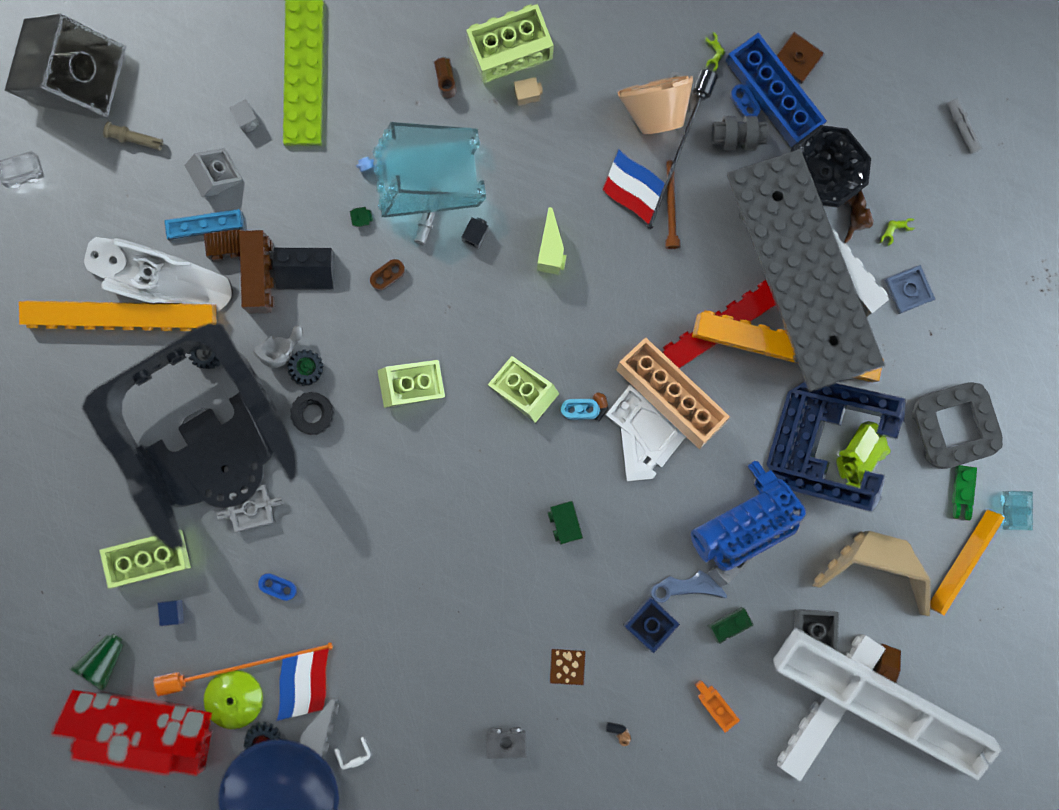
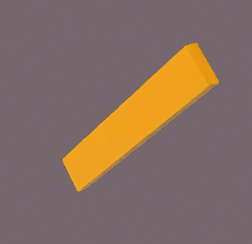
M990 510L985 512L931 599V610L942 615L946 614L1003 522L1004 516Z

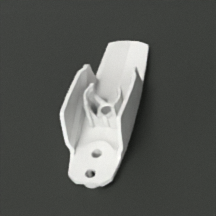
M95 237L88 243L84 263L87 271L105 279L102 282V289L150 303L216 304V311L223 309L232 298V287L228 277L186 260L117 238ZM95 251L99 253L98 258L94 256ZM116 257L117 263L115 264L110 258Z

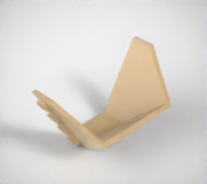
M860 531L853 538L855 541L852 545L845 546L840 552L842 555L837 560L833 559L827 565L829 569L824 574L822 572L818 574L814 579L815 583L812 585L821 588L855 562L908 576L919 614L930 616L929 576L908 541L884 534Z

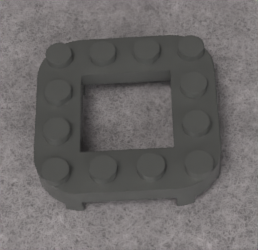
M968 382L936 391L918 398L914 405L912 419L915 418L926 452L924 456L927 461L938 468H952L992 456L1003 446L1002 432L990 395L980 383ZM969 402L981 438L947 448L935 412Z

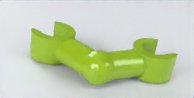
M713 32L712 36L715 40L710 41L706 37L705 42L708 46L714 48L716 54L707 61L706 68L709 64H714L713 72H716L719 61L725 55V50L717 41V34Z
M908 218L905 221L891 220L888 223L885 234L880 237V243L883 242L884 237H887L889 239L888 246L891 245L894 241L892 235L895 228H903L905 231L915 229L907 226V222H912L915 219Z

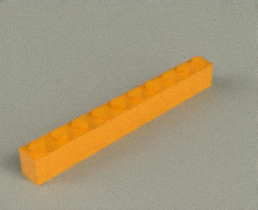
M19 301V325H26V328H39L38 325H45L46 329H56L58 325H65V329H77V326H84V329H96V326H103V330H115V326L122 327V330H134V327H141L144 331H151L153 327H161V331H173V328H180V331H192V328H198L209 323L217 324L216 304Z
M704 310V312L696 316L692 337L795 363V359H793L795 353L786 330H770V327L767 325H751L752 322L748 320L735 321L732 316L722 315L720 317L716 316L715 312ZM882 368L853 378L871 383L880 381Z

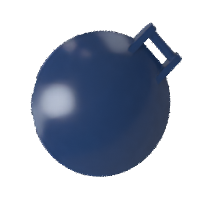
M268 740L247 748L231 762L220 784L219 810H338L339 788L331 767L315 750L291 740Z

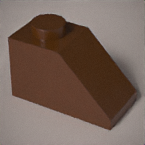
M881 644L885 650L875 664L873 671L897 683L901 671V650Z

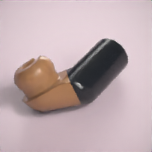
M607 722L606 732L615 733L620 745L628 746L631 741V735L627 728L621 724Z

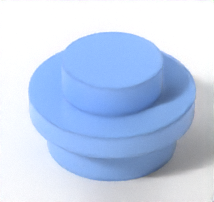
M369 157L358 160L359 164L356 165L360 172L374 167V159L370 160Z

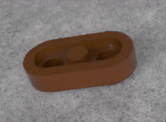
M392 259L373 272L370 276L372 287L376 290H384L400 279L405 273L403 263L398 259ZM394 267L399 268V271L397 273L392 272V269ZM379 278L384 280L382 284L377 283Z

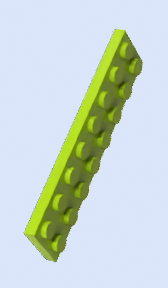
M285 0L284 145L322 146L323 0Z

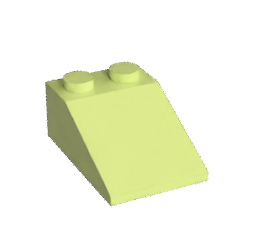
M549 207L537 271L559 275L560 270H564L567 255H563L564 247L553 208Z
M513 356L510 357L488 384L491 389L535 423L559 395V392L551 382Z
M438 360L389 366L377 370L384 408L445 397Z

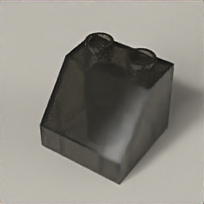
M63 14L25 18L4 91L39 106L92 118H108L127 46Z

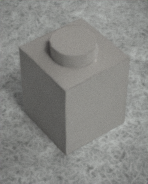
M246 99L229 108L243 133L253 131L260 124Z

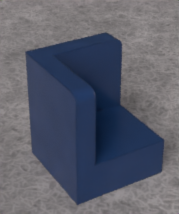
M182 600L158 603L160 626L184 623Z

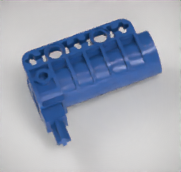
M753 461L748 465V468L756 477L754 485L759 494L691 531L693 545L702 560L706 563L713 559L717 566L724 571L737 567L797 533L799 523L806 515L804 506L791 488L783 480L777 479L772 470L765 472L758 461ZM793 511H800L799 516L795 515ZM723 558H725L726 560L729 558L731 559L729 565L727 563H722Z

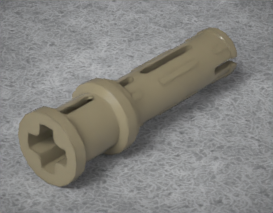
M109 121L106 122L103 129L104 138L118 139L121 143L128 141L157 149L158 151L162 149L160 145L163 146V139L130 131L126 126H116Z

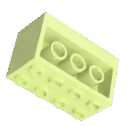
M538 4L526 5L522 10L507 12L503 17H493L487 20L486 23L473 24L469 29H466L467 43L483 84L553 59L554 45Z

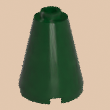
M115 634L111 636L106 635L80 658L70 670L104 691L124 646L121 643L123 639Z

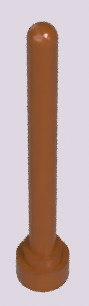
M672 160L666 162L667 176L673 163ZM673 171L667 186L669 235L665 240L666 249L680 248V239L676 235Z

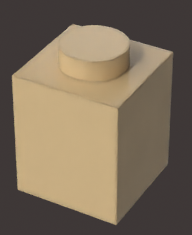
M536 77L514 82L518 106L540 101V94H543L541 83H537Z

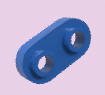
M743 84L736 85L732 89L730 97L742 117L758 116L760 105L749 88ZM740 93L743 97L738 98L737 94ZM747 109H751L753 113L749 114Z
M264 574L258 581L259 589L262 592L284 601L293 599L297 593V587L293 582L274 574ZM267 580L272 581L271 587L266 585ZM285 587L290 588L289 594L284 592Z

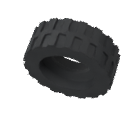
M317 392L303 393L300 397L296 398L295 402L292 403V408H290V418L293 421V425L299 431L308 435H318L321 432H325L334 420L333 405L325 396ZM310 404L318 405L322 411L321 418L315 423H309L303 417L304 408Z

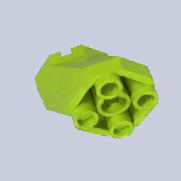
M866 421L861 423L847 449L839 452L841 456L837 458L836 463L840 477L842 479L846 478L848 483H845L846 485L860 488L865 470L873 472L877 463L884 460L891 453L886 436L876 433L878 424L875 422Z

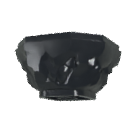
M820 125L791 147L790 152L801 149L823 206L838 208L869 185L871 157L848 128Z

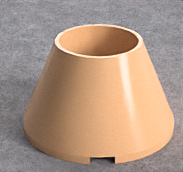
M680 76L652 81L648 84L624 88L617 93L642 134L670 131L684 126L693 76H690V78L688 76Z

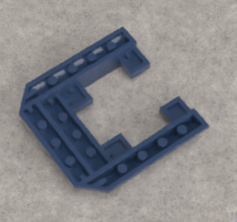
M803 382L788 391L766 463L769 470H772L777 479L783 480L794 492L873 512L882 498L881 493L886 476L865 470L860 488L826 480L830 462L815 458L825 422L841 426L846 409L881 417L876 433L897 439L901 424L905 419V398L838 383L809 392L806 382Z

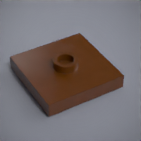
M794 32L777 54V57L793 78L803 84L824 55V52Z

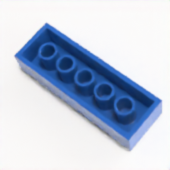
M759 32L728 54L725 61L739 81L749 88L760 108L790 147L820 125L826 124L827 120Z

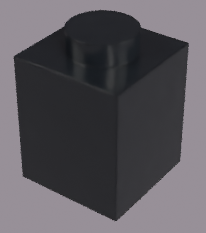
M471 217L461 237L462 241L479 249L489 231V225L482 218L477 217L475 219Z

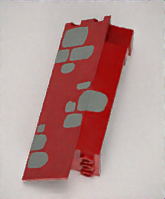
M72 689L51 735L75 739L70 746L72 760L163 775L177 772L197 776L206 769L213 732L212 729H209L212 712L194 710L193 706L141 697L104 691L91 693Z

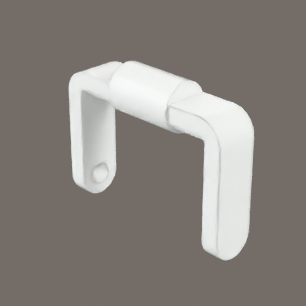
M361 737V741L367 755L355 758L345 765L338 748L334 749L342 769L355 768L364 764L363 761L371 757L364 737Z

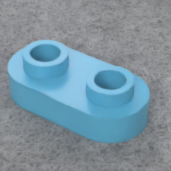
M568 399L563 402L561 412L570 420L594 419L599 415L600 407L593 399ZM593 407V411L588 413V409ZM571 408H575L573 413L569 412Z

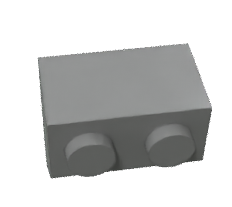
M225 148L194 153L184 165L202 198L217 195L242 181Z

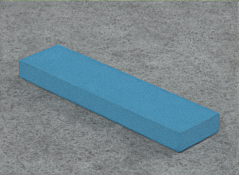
M240 209L164 220L168 240L204 235V233L243 229Z

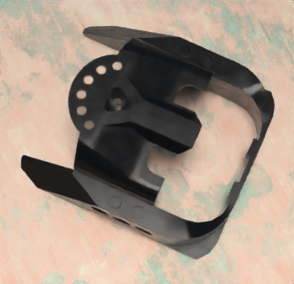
M209 323L199 326L95 388L86 396L82 405V409L99 440L113 456L125 477L130 495L152 535L171 549H179L185 546L173 507H185L204 501L211 506L228 508L246 502L255 494L260 486L264 475L263 465L270 460L273 454L288 480L292 482L296 478V451L281 417L253 367L245 356L237 350L222 324ZM196 350H208L215 353L239 390L238 394L229 398L234 409L233 417L221 425L212 409L201 408L187 416L178 428L187 444L184 448L172 452L166 447L162 439L150 446H138L122 415V402L127 391L135 384L140 386L152 379L151 374L168 364L174 366L186 359L185 354ZM252 463H257L255 470L251 469ZM227 466L228 471L224 473V467ZM254 475L255 481L249 482V477ZM244 486H247L248 491L246 493L241 492V489ZM207 490L212 491V495L210 497L206 496ZM231 493H236L237 498L235 500L229 498ZM223 494V501H218V495Z

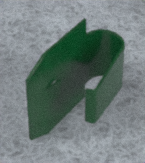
M366 207L354 208L350 211L353 226L370 225L369 222L373 221L372 212L367 210Z

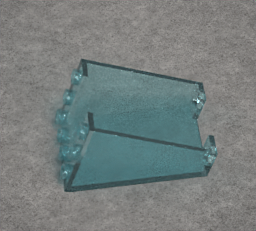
M390 122L387 129L384 130L383 136L379 138L377 146L373 149V157L376 158L375 175L378 176L376 190L380 196L378 209L381 210V216L386 218L479 207L486 199L484 180H480L477 184L474 153L480 146L478 129Z

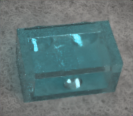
M1003 491V495L1000 498V504L1003 506V514L1001 515L1005 517L1001 523L1003 530H1033V492Z

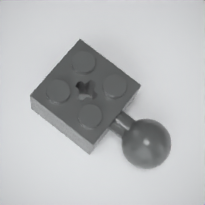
M794 610V629L796 628L838 651L839 612ZM816 626V628H819V632L814 634L813 628Z

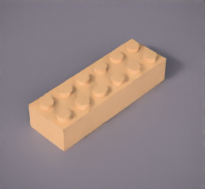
M646 337L617 366L616 371L698 449L717 433L730 418L722 408Z

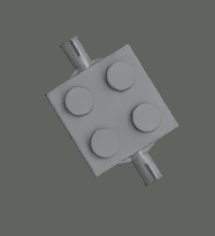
M262 485L258 487L255 494L246 502L228 507L226 511L217 512L218 520L230 518L233 523L234 532L274 523L272 507L283 505L282 497L270 499L266 486ZM248 489L241 490L242 493H246L248 491ZM231 493L229 498L235 500L237 498L236 493Z

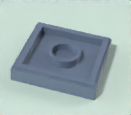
M921 265L885 279L899 314L936 300Z

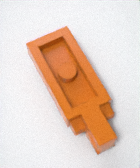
M701 680L695 684L701 692L698 695L700 702L725 733L740 721L712 685L707 688Z

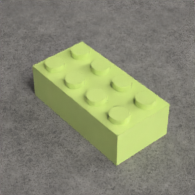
M180 530L181 536H182V539H183V542H184V545H185V540H184L183 532H182V530ZM154 536L100 550L108 588H116L191 568L186 545L183 548L171 549Z

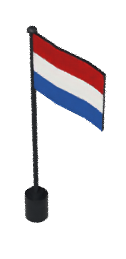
M702 69L699 73L693 89V93L698 99L665 183L650 170L629 159L620 149H618L603 191L612 200L639 216L647 223L648 229L654 227L652 226L700 101L710 98L716 84L718 75L711 70Z

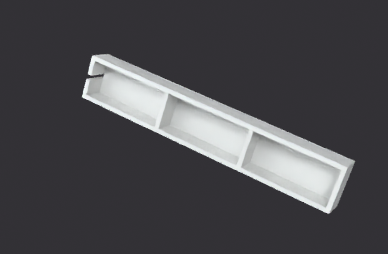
M796 628L773 659L776 670L977 780L981 778L989 767L981 752H983L990 764L1001 752V748L994 737Z

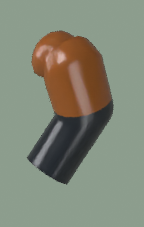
M597 392L593 395V400L598 403L600 413L594 419L600 422L608 410L606 396L603 393Z

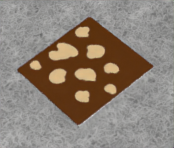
M552 649L550 683L584 685L585 651Z

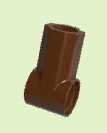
M438 58L434 61L440 94L444 98H452L456 94V85L450 58ZM445 85H451L450 89H443Z

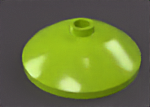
M242 670L216 675L209 682L204 693L205 711L212 712L211 720L216 725L225 729H240L249 725L259 715L263 704V693L260 684L251 674ZM229 697L233 698V704L228 703Z

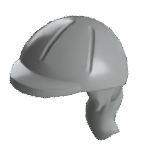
M294 326L290 337L287 339L283 337L273 338L271 335L254 348V355L270 368L286 365L291 359L294 345L302 338V327Z

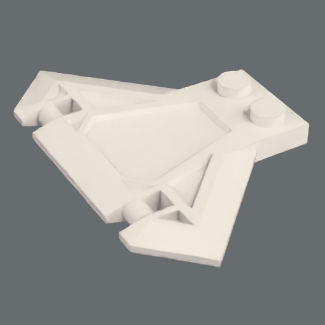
M630 385L605 414V416L621 428L627 481L653 479L657 474L653 471L656 464L662 468L686 437L643 395ZM646 457L651 459L647 465L643 462Z

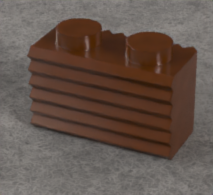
M243 230L204 233L206 257L212 259L213 262L223 261L225 257L240 259V231Z

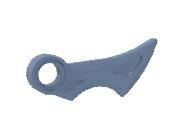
M701 570L687 580H678L669 576L662 582L655 584L650 592L652 599L660 603L666 602L670 596L685 594H708L727 598L724 590ZM659 587L664 588L666 591L665 597L661 599L655 594L656 589Z

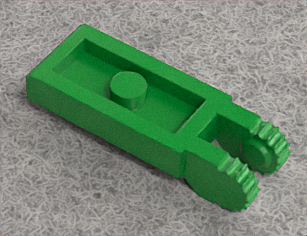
M956 466L952 503H954V519H959L960 504L965 505V520L970 521L972 519L977 467Z

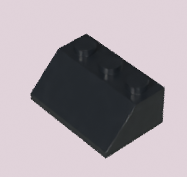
M274 247L273 267L277 290H334V251L332 248Z

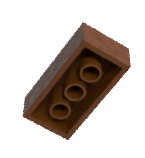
M263 230L240 231L241 307L249 314L272 313V308L275 307L274 296H271V289H274V278L271 277V270L274 269L273 259H270V251H273V241L270 240Z

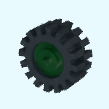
M303 349L301 352L297 351L289 360L287 369L288 375L291 376L290 379L296 381V384H302V386H310L312 383H316L322 375L324 367L321 357L319 358L317 353H312V350L306 351V349Z

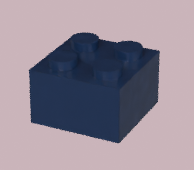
M648 597L623 624L653 654L680 625L651 597Z

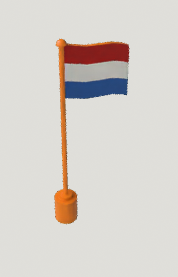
M328 642V645L185 678L180 672L155 677L154 687L159 697L183 691V687L186 686L188 681L283 659L279 679L280 707L276 721L323 710L326 698V664L328 652L333 648V645Z

